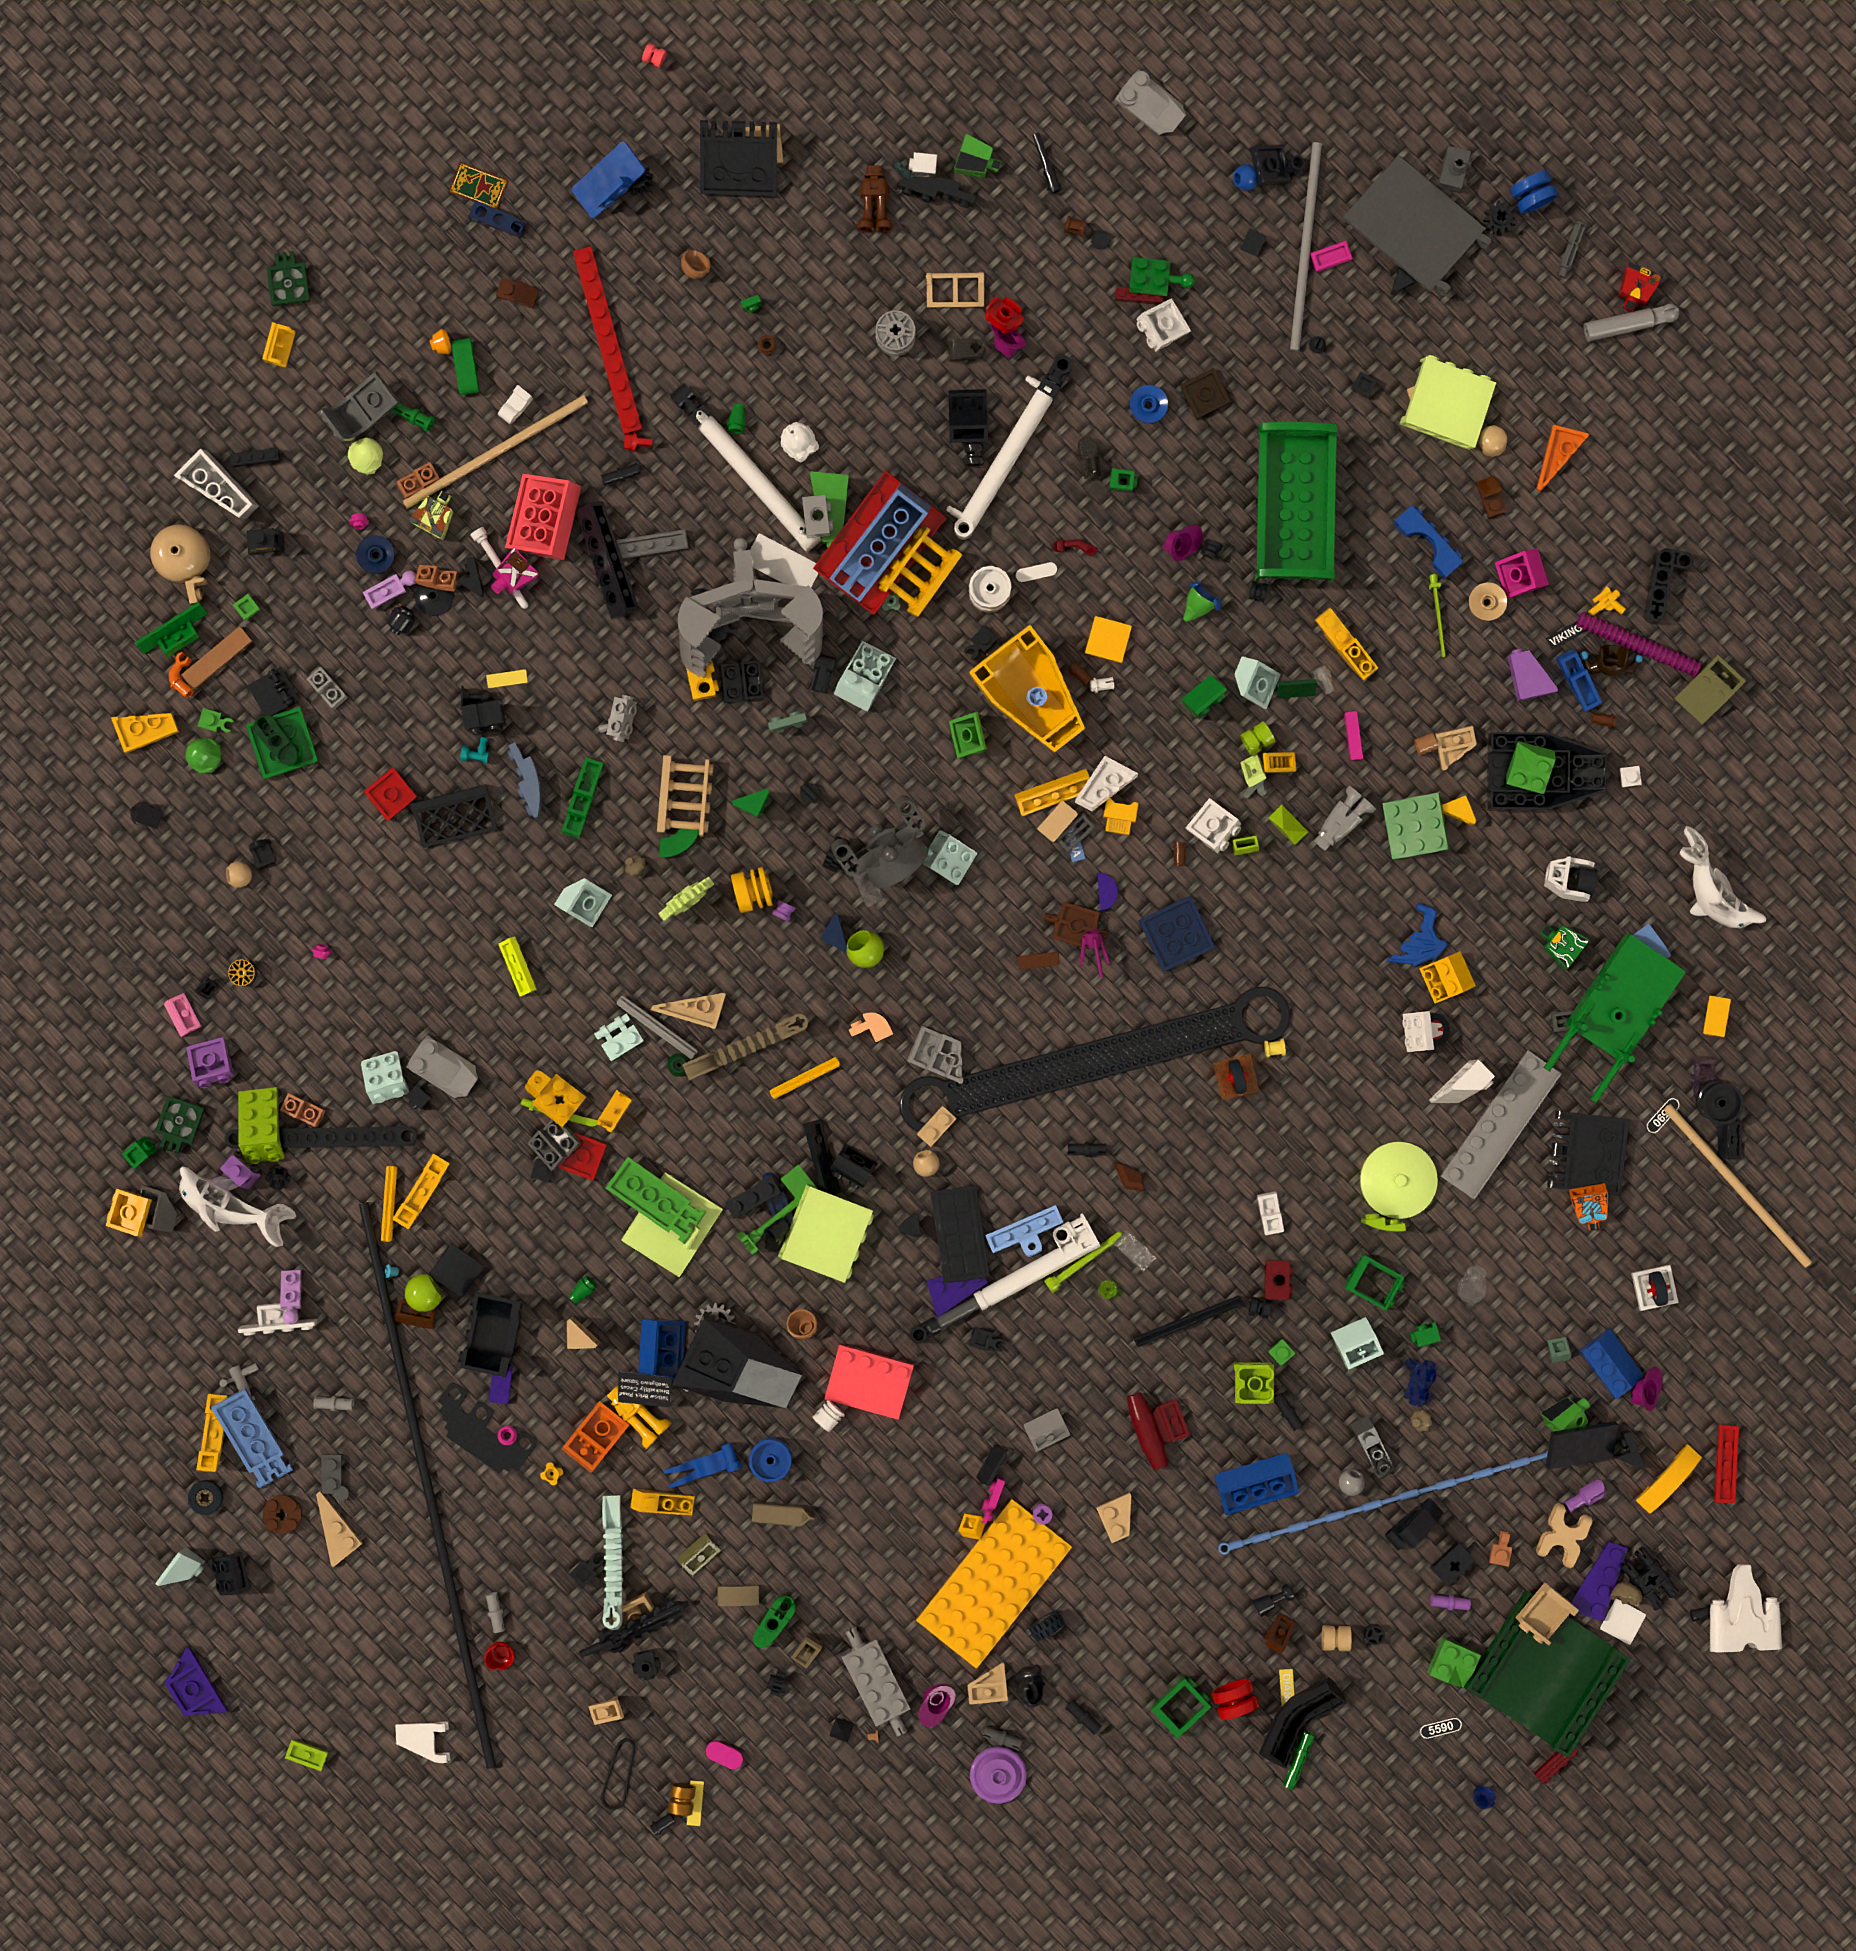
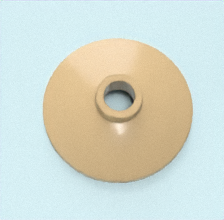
M1482 583L1472 590L1469 596V607L1477 618L1484 621L1495 620L1504 613L1507 607V596L1504 590L1497 584ZM1485 599H1488L1490 601L1489 606L1484 605L1483 602Z

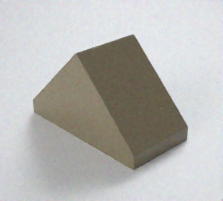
M806 1633L791 1659L808 1668L822 1649L823 1642Z

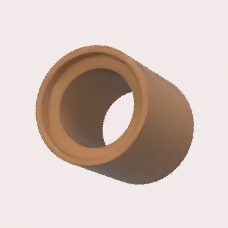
M1433 733L1414 739L1416 750L1420 756L1438 749Z

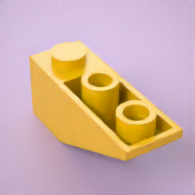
M633 1489L630 1508L639 1512L692 1515L695 1496Z

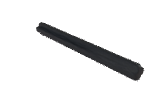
M1235 1296L1134 1337L1137 1347H1140L1242 1306V1300L1240 1296Z

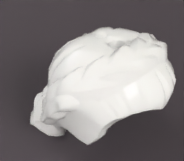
M795 422L783 430L781 446L796 461H805L810 454L819 449L815 435L809 426Z

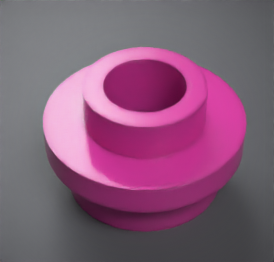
M353 514L349 524L354 529L361 530L369 525V521L364 514Z
M317 944L316 947H312L313 956L327 959L329 954H331V949L325 944Z
M504 1426L498 1432V1440L503 1445H512L517 1439V1432L511 1426ZM506 1433H511L510 1439H505Z

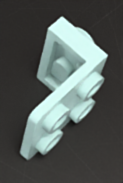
M396 1051L361 1062L366 1093L372 1104L382 1103L385 1100L402 1097L410 1093L409 1087L403 1078L399 1055Z

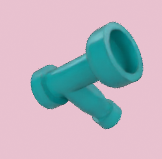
M480 738L478 752L470 751L468 746H462L460 761H467L470 758L487 764L489 752L485 751L488 739Z

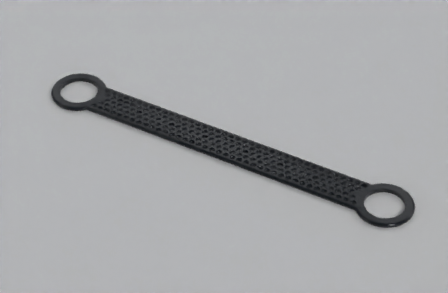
M1254 987L1245 991L1237 999L1236 1003L962 1076V1084L953 1080L944 1081L933 1076L917 1078L904 1089L900 1098V1112L906 1124L919 1132L925 1124L919 1123L912 1117L909 1111V1099L916 1089L925 1085L936 1086L945 1093L948 1099V1111L956 1118L1242 1040L1255 1044H1264V1041L1274 1042L1288 1028L1290 1009L1285 998L1276 990L1268 987ZM1256 996H1267L1273 999L1281 1011V1020L1278 1027L1267 1035H1257L1250 1032L1242 1020L1244 1005Z

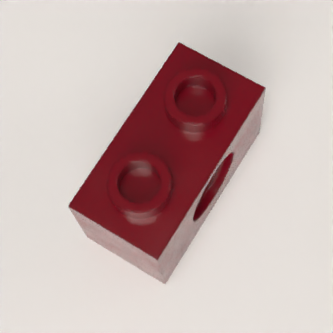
M1265 1260V1299L1289 1300V1295L1293 1293V1285L1289 1284V1277L1293 1276V1265H1290L1289 1260ZM1278 1274L1284 1277V1281L1280 1285L1274 1283V1277Z

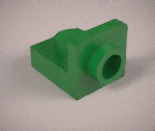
M144 1136L132 1144L122 1155L135 1169L149 1156L156 1153L157 1149L153 1142Z

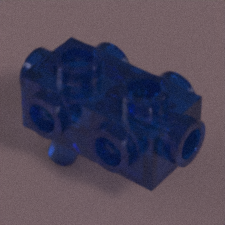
M1408 1358L1405 1364L1412 1371L1409 1375L1411 1379L1404 1397L1409 1399L1410 1404L1420 1407V1404H1424L1430 1396L1429 1389L1437 1378L1436 1371L1438 1368L1435 1367L1436 1363L1429 1360L1424 1362L1417 1361L1415 1363L1411 1358Z

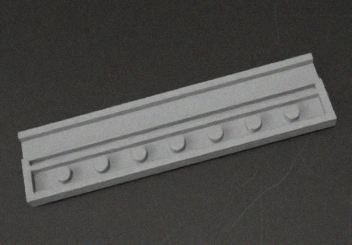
M1527 1050L1440 1177L1470 1198L1475 1199L1562 1073L1554 1068L1550 1072L1543 1068L1546 1062Z

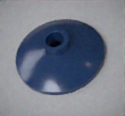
M378 535L368 536L363 539L356 550V558L360 567L373 574L382 573L389 569L395 557L392 544L386 538ZM376 552L380 554L378 559L373 558V554Z

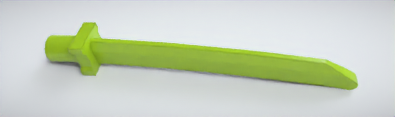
M1437 574L1430 575L1431 584L1429 585V590L1433 589L1441 655L1445 657L1437 591L1441 587V583H1438Z
M523 1097L520 1105L528 1107L531 1111L541 1112L532 1105L534 1100L531 1101ZM575 1114L568 1120L591 1127L598 1125L595 1119Z

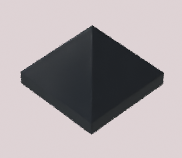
M206 976L194 991L208 1000L220 985Z
M836 1717L829 1736L848 1742L854 1724Z

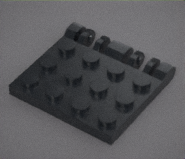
M700 120V194L777 196V122H769V137H766V122H762L761 137H755L754 121H750L749 136H746V121H732V136H728V121H723V136L716 135V120H711V135H708V120Z
M1556 1111L1555 1119L1570 1120V1123L1554 1122V1126L1569 1128L1568 1135L1553 1134V1138L1566 1139L1567 1144L1552 1142L1551 1156L1566 1158L1565 1162L1550 1160V1164L1565 1167L1564 1174L1554 1171L1549 1172L1548 1176L1563 1178V1181L1548 1179L1547 1187L1569 1190L1605 1183L1608 1194L1621 1196L1629 1119Z

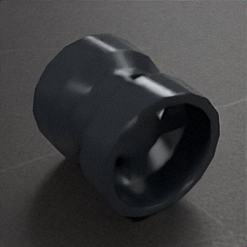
M965 445L964 450L967 454L965 466L984 465V458L982 457L983 445Z
M1252 1296L1248 1315H1260L1262 1318L1268 1319L1271 1300H1259L1258 1297Z

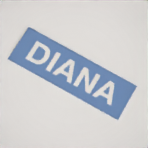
M1076 825L1065 835L1066 839L1077 830ZM1078 834L1067 843L1068 847L1079 838ZM1081 842L1070 851L1072 862L1085 859Z

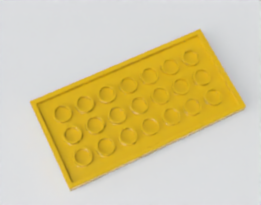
M1011 1499L916 1621L977 1669L1072 1546L1046 1525L1037 1523L1031 1513Z

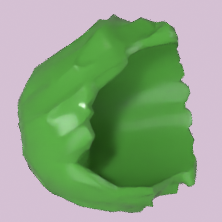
M210 738L194 740L186 748V761L199 773H212L217 765L220 764V756L222 755L221 745L216 740Z

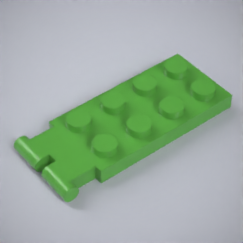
M630 1157L626 1158L606 1187L611 1193L668 1233L670 1230L680 1236L678 1240L682 1243H685L694 1231V1229L688 1226L691 1222L697 1226L706 1214V1211L702 1208L697 1210L689 1204L691 1200Z

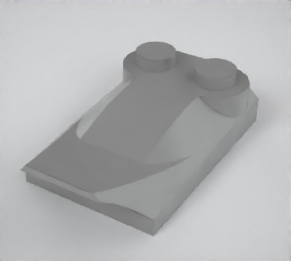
M1139 69L1132 75L1115 98V102L1159 136L1166 132H1173L1186 116L1183 105L1150 79L1146 72Z
M429 1035L420 1043L406 1066L413 1073L421 1076L454 1098L466 1097L478 1079L474 1064Z

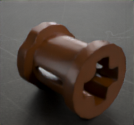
M1068 216L1064 233L1072 232L1082 237L1086 220L1079 221Z

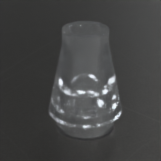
M1322 665L1312 671L1313 679L1317 680L1325 695L1336 690L1330 669L1326 665Z

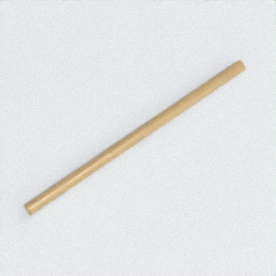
M582 395L403 500L404 505L407 509L426 499L427 496H431L588 404L587 399Z
M1671 1104L1667 1105L1663 1109L1804 1268L1808 1267L1812 1263L1808 1256Z

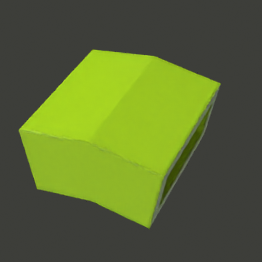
M1257 836L1233 840L1234 856L1258 852ZM1250 843L1254 844L1252 846L1237 848V846Z

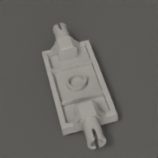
M853 1627L851 1631L849 1629L845 1632L852 1645V1650L842 1655V1659L875 1726L886 1721L890 1722L896 1737L901 1735V1732L902 1734L907 1732L900 1715L911 1708L877 1639L865 1643L862 1641L857 1628Z

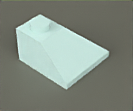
M1241 657L1235 671L1240 694L1263 709H1267L1281 674L1258 660Z
M584 878L564 888L554 905L588 926L593 927L612 895Z
M186 1547L178 1552L155 1584L161 1586L188 1580L194 1575L197 1577L204 1569L202 1564L205 1561Z

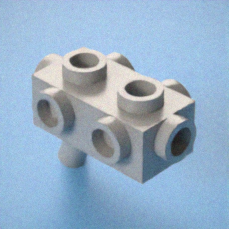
M622 695V698L614 697L608 724L599 726L601 733L607 732V735L613 736V740L620 742L629 739L633 731V718L637 713V702L633 701L634 697Z

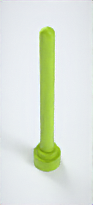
M1121 1231L1116 1232L1101 1243V1247L1086 1254L1056 1277L1047 1278L1044 1282L1052 1293L1056 1292L1059 1289L1058 1287L1061 1286V1282L1123 1237V1233Z

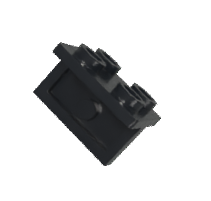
M242 1552L212 1558L213 1563L211 1567L213 1573H215V1586L220 1596L238 1595L239 1592L250 1589Z

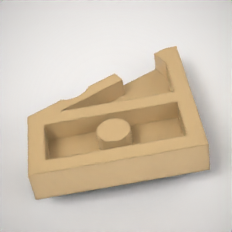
M1473 726L1434 734L1438 744L1437 750L1441 770H1446L1453 762L1460 759L1464 753L1477 745Z
M1130 1492L1096 1507L1111 1543L1121 1540L1130 1534Z
M1004 1663L999 1664L968 1684L969 1705L1008 1701Z

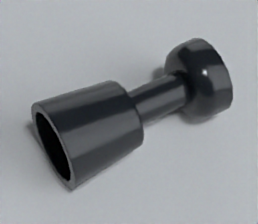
M1287 1583L1281 1587L1282 1592L1272 1597L1267 1594L1252 1600L1261 1617L1275 1609V1603L1285 1598L1287 1601L1295 1599Z

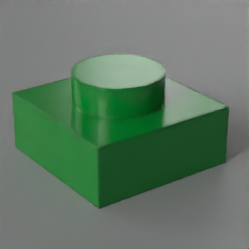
M758 294L740 301L743 311H748V313L755 312L759 309V306H762Z

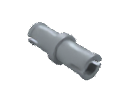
M315 1396L313 1406L314 1409L353 1411L354 1399L337 1398V1396H332L331 1398Z
M488 1593L485 1595L489 1609L487 1613L491 1618L493 1633H499L505 1630L502 1618L503 1609L499 1605L498 1593Z

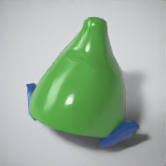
M1202 582L1189 584L1191 589L1188 593L1186 610L1183 620L1186 622L1201 617L1214 608L1219 611L1221 607L1220 598H1215L1201 586Z

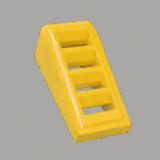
M1295 752L1263 753L1264 773H1289L1296 771Z

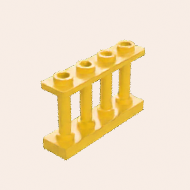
M924 526L914 532V538L910 544L907 543L903 547L902 555L899 559L894 560L890 566L891 570L881 578L878 589L884 592L888 588L909 604L907 611L917 617L962 556L959 551L954 549L946 551L929 538L927 534L930 529ZM921 542L925 543L942 557L943 561L939 566L935 567L916 552ZM910 558H913L931 572L928 582L922 581L904 567ZM899 573L920 588V593L917 597L913 598L894 583Z

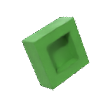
M249 594L233 604L244 621L261 610Z
M1283 1339L1268 1350L1280 1366L1295 1354Z

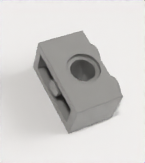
M825 495L802 497L807 538L830 536V530H833L832 519H828L827 514L828 511H831L830 500H826ZM821 512L824 516L822 520L816 521L813 519V514Z

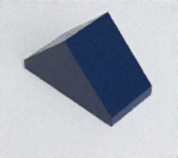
M835 914L820 939L846 952L847 945L838 914Z

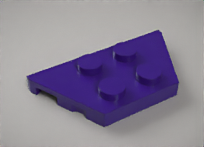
M189 1646L185 1649L182 1657L165 1681L166 1687L184 1716L218 1712L225 1713L228 1710Z

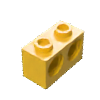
M713 661L709 662V665L706 666L705 678L696 676L686 668L694 701L716 697V691H719L717 680H713L712 673L715 672ZM704 683L710 685V690L707 693H702L699 690L700 686Z

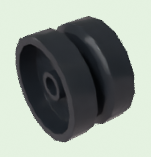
M1711 1079L1703 1083L1695 1096L1696 1107L1699 1113L1709 1121L1719 1125L1736 1121L1744 1108V1098L1741 1091L1734 1085L1721 1079Z

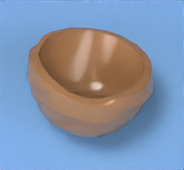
M688 250L681 258L682 270L692 279H699L710 271V260L702 252Z
M795 1310L788 1316L787 1331L796 1339L810 1338L817 1331V1318L808 1310Z

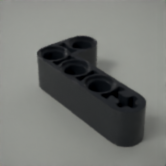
M1664 548L1655 555L1644 611V619L1647 623L1655 624L1664 618L1673 570L1685 571L1693 565L1694 558L1689 552ZM1661 554L1668 556L1667 563L1661 561ZM1680 557H1684L1687 560V566L1680 564ZM1658 572H1661V573L1664 574V576H1665V580H1664V581H1659V580H1658V578H1657V573H1658ZM1654 591L1661 593V600L1654 598ZM1654 610L1655 614L1658 615L1656 618H1654V615L1651 614V612H1653Z

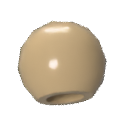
M239 861L231 863L226 869L228 884L237 888L246 886L252 878V870L249 865Z
M930 1150L917 1153L913 1160L914 1170L923 1177L934 1175L940 1166L939 1158Z

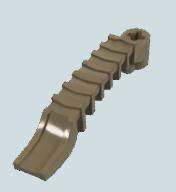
M796 1014L775 1024L771 1028L768 1027L762 1032H756L753 1036H747L746 1039L738 1040L736 1043L729 1044L723 1049L719 1048L716 1052L707 1053L682 1064L688 1080L716 1070L720 1066H725L727 1063L734 1062L741 1057L744 1058L750 1053H755L757 1050L764 1049L766 1046L776 1044L780 1040H785L807 1028L808 1020L803 1014ZM796 1018L804 1019L805 1021L802 1024V1028H799V1026L788 1028L796 1023Z

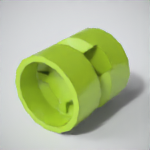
M1264 721L1254 726L1253 731L1247 730L1240 735L1244 746L1252 756L1262 751L1263 746L1267 748L1276 742Z

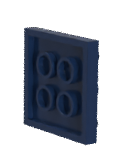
M1191 896L1138 920L1162 972L1215 948Z

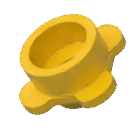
M552 1462L546 1464V1469L540 1474V1477L550 1482L551 1485H556L559 1476L563 1475V1469L557 1468Z

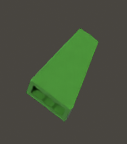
M811 471L810 476L814 496L825 495L826 500H830L831 511H828L827 514L828 519H832L833 530H830V536L822 537L823 544L827 545L828 548L845 525L849 475ZM817 512L820 521L824 515L821 512Z

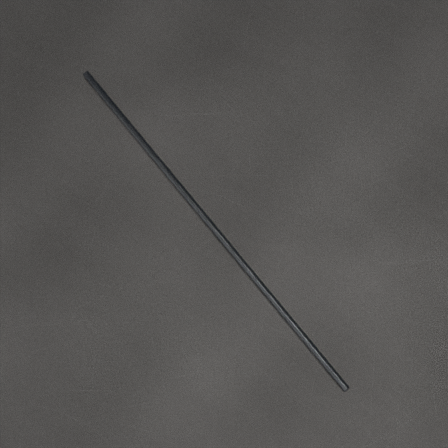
M368 1202L359 1204V1209L486 1768L491 1769L496 1767L372 1217Z

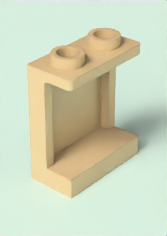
M1544 1582L1515 1618L1520 1622L1518 1626L1526 1633L1529 1631L1534 1633L1533 1638L1540 1644L1545 1642L1547 1645H1550L1549 1638L1570 1613L1575 1616L1579 1610Z

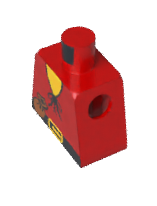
M1629 262L1625 267L1619 296L1626 299L1623 309L1634 312L1637 304L1644 306L1663 276Z

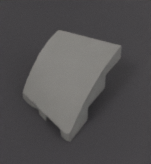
M921 1026L907 1062L962 1084L961 1042Z

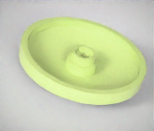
M1390 1142L1376 1148L1366 1158L1360 1173V1187L1365 1200L1376 1212L1390 1218L1403 1219L1419 1214L1431 1203L1437 1189L1438 1178L1433 1161L1421 1148L1406 1142Z

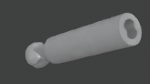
M1666 304L1658 308H1647L1584 323V334L1589 342L1650 328L1665 322H1674L1679 317V308L1674 304Z

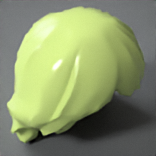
M366 437L351 444L347 458L351 466L358 472L365 473L366 475L375 474L376 470L381 466L383 451L376 440Z

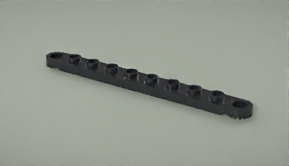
M410 1126L279 1129L282 1148L408 1146L414 1144L418 1136L417 1131ZM239 1129L228 1131L225 1135L226 1145L232 1149H240L239 1143L235 1145L230 1141L232 1134L236 1133L239 1135ZM406 1130L411 1131L413 1134V1138L409 1142L402 1138Z

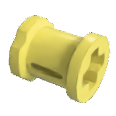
M1284 1039L1276 1042L1264 1041L1266 1058L1278 1054L1286 1056Z

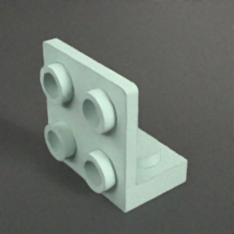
M939 830L928 848L927 858L922 864L952 883L959 885L976 857L977 852L951 835Z

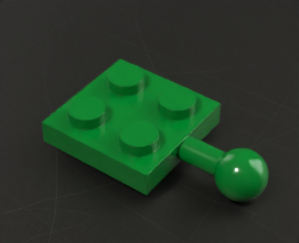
M1132 257L1129 292L1167 296L1168 283L1181 284L1182 287L1188 289L1194 286L1195 277L1190 273H1185L1182 276L1169 275L1170 261Z

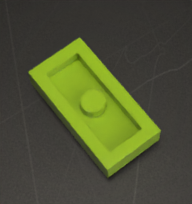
M292 1739L285 1759L322 1771L329 1751Z

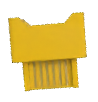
M1111 798L1106 800L1103 818H1107L1105 831L1129 835L1131 822H1136L1139 803L1134 802L1131 805L1114 803Z

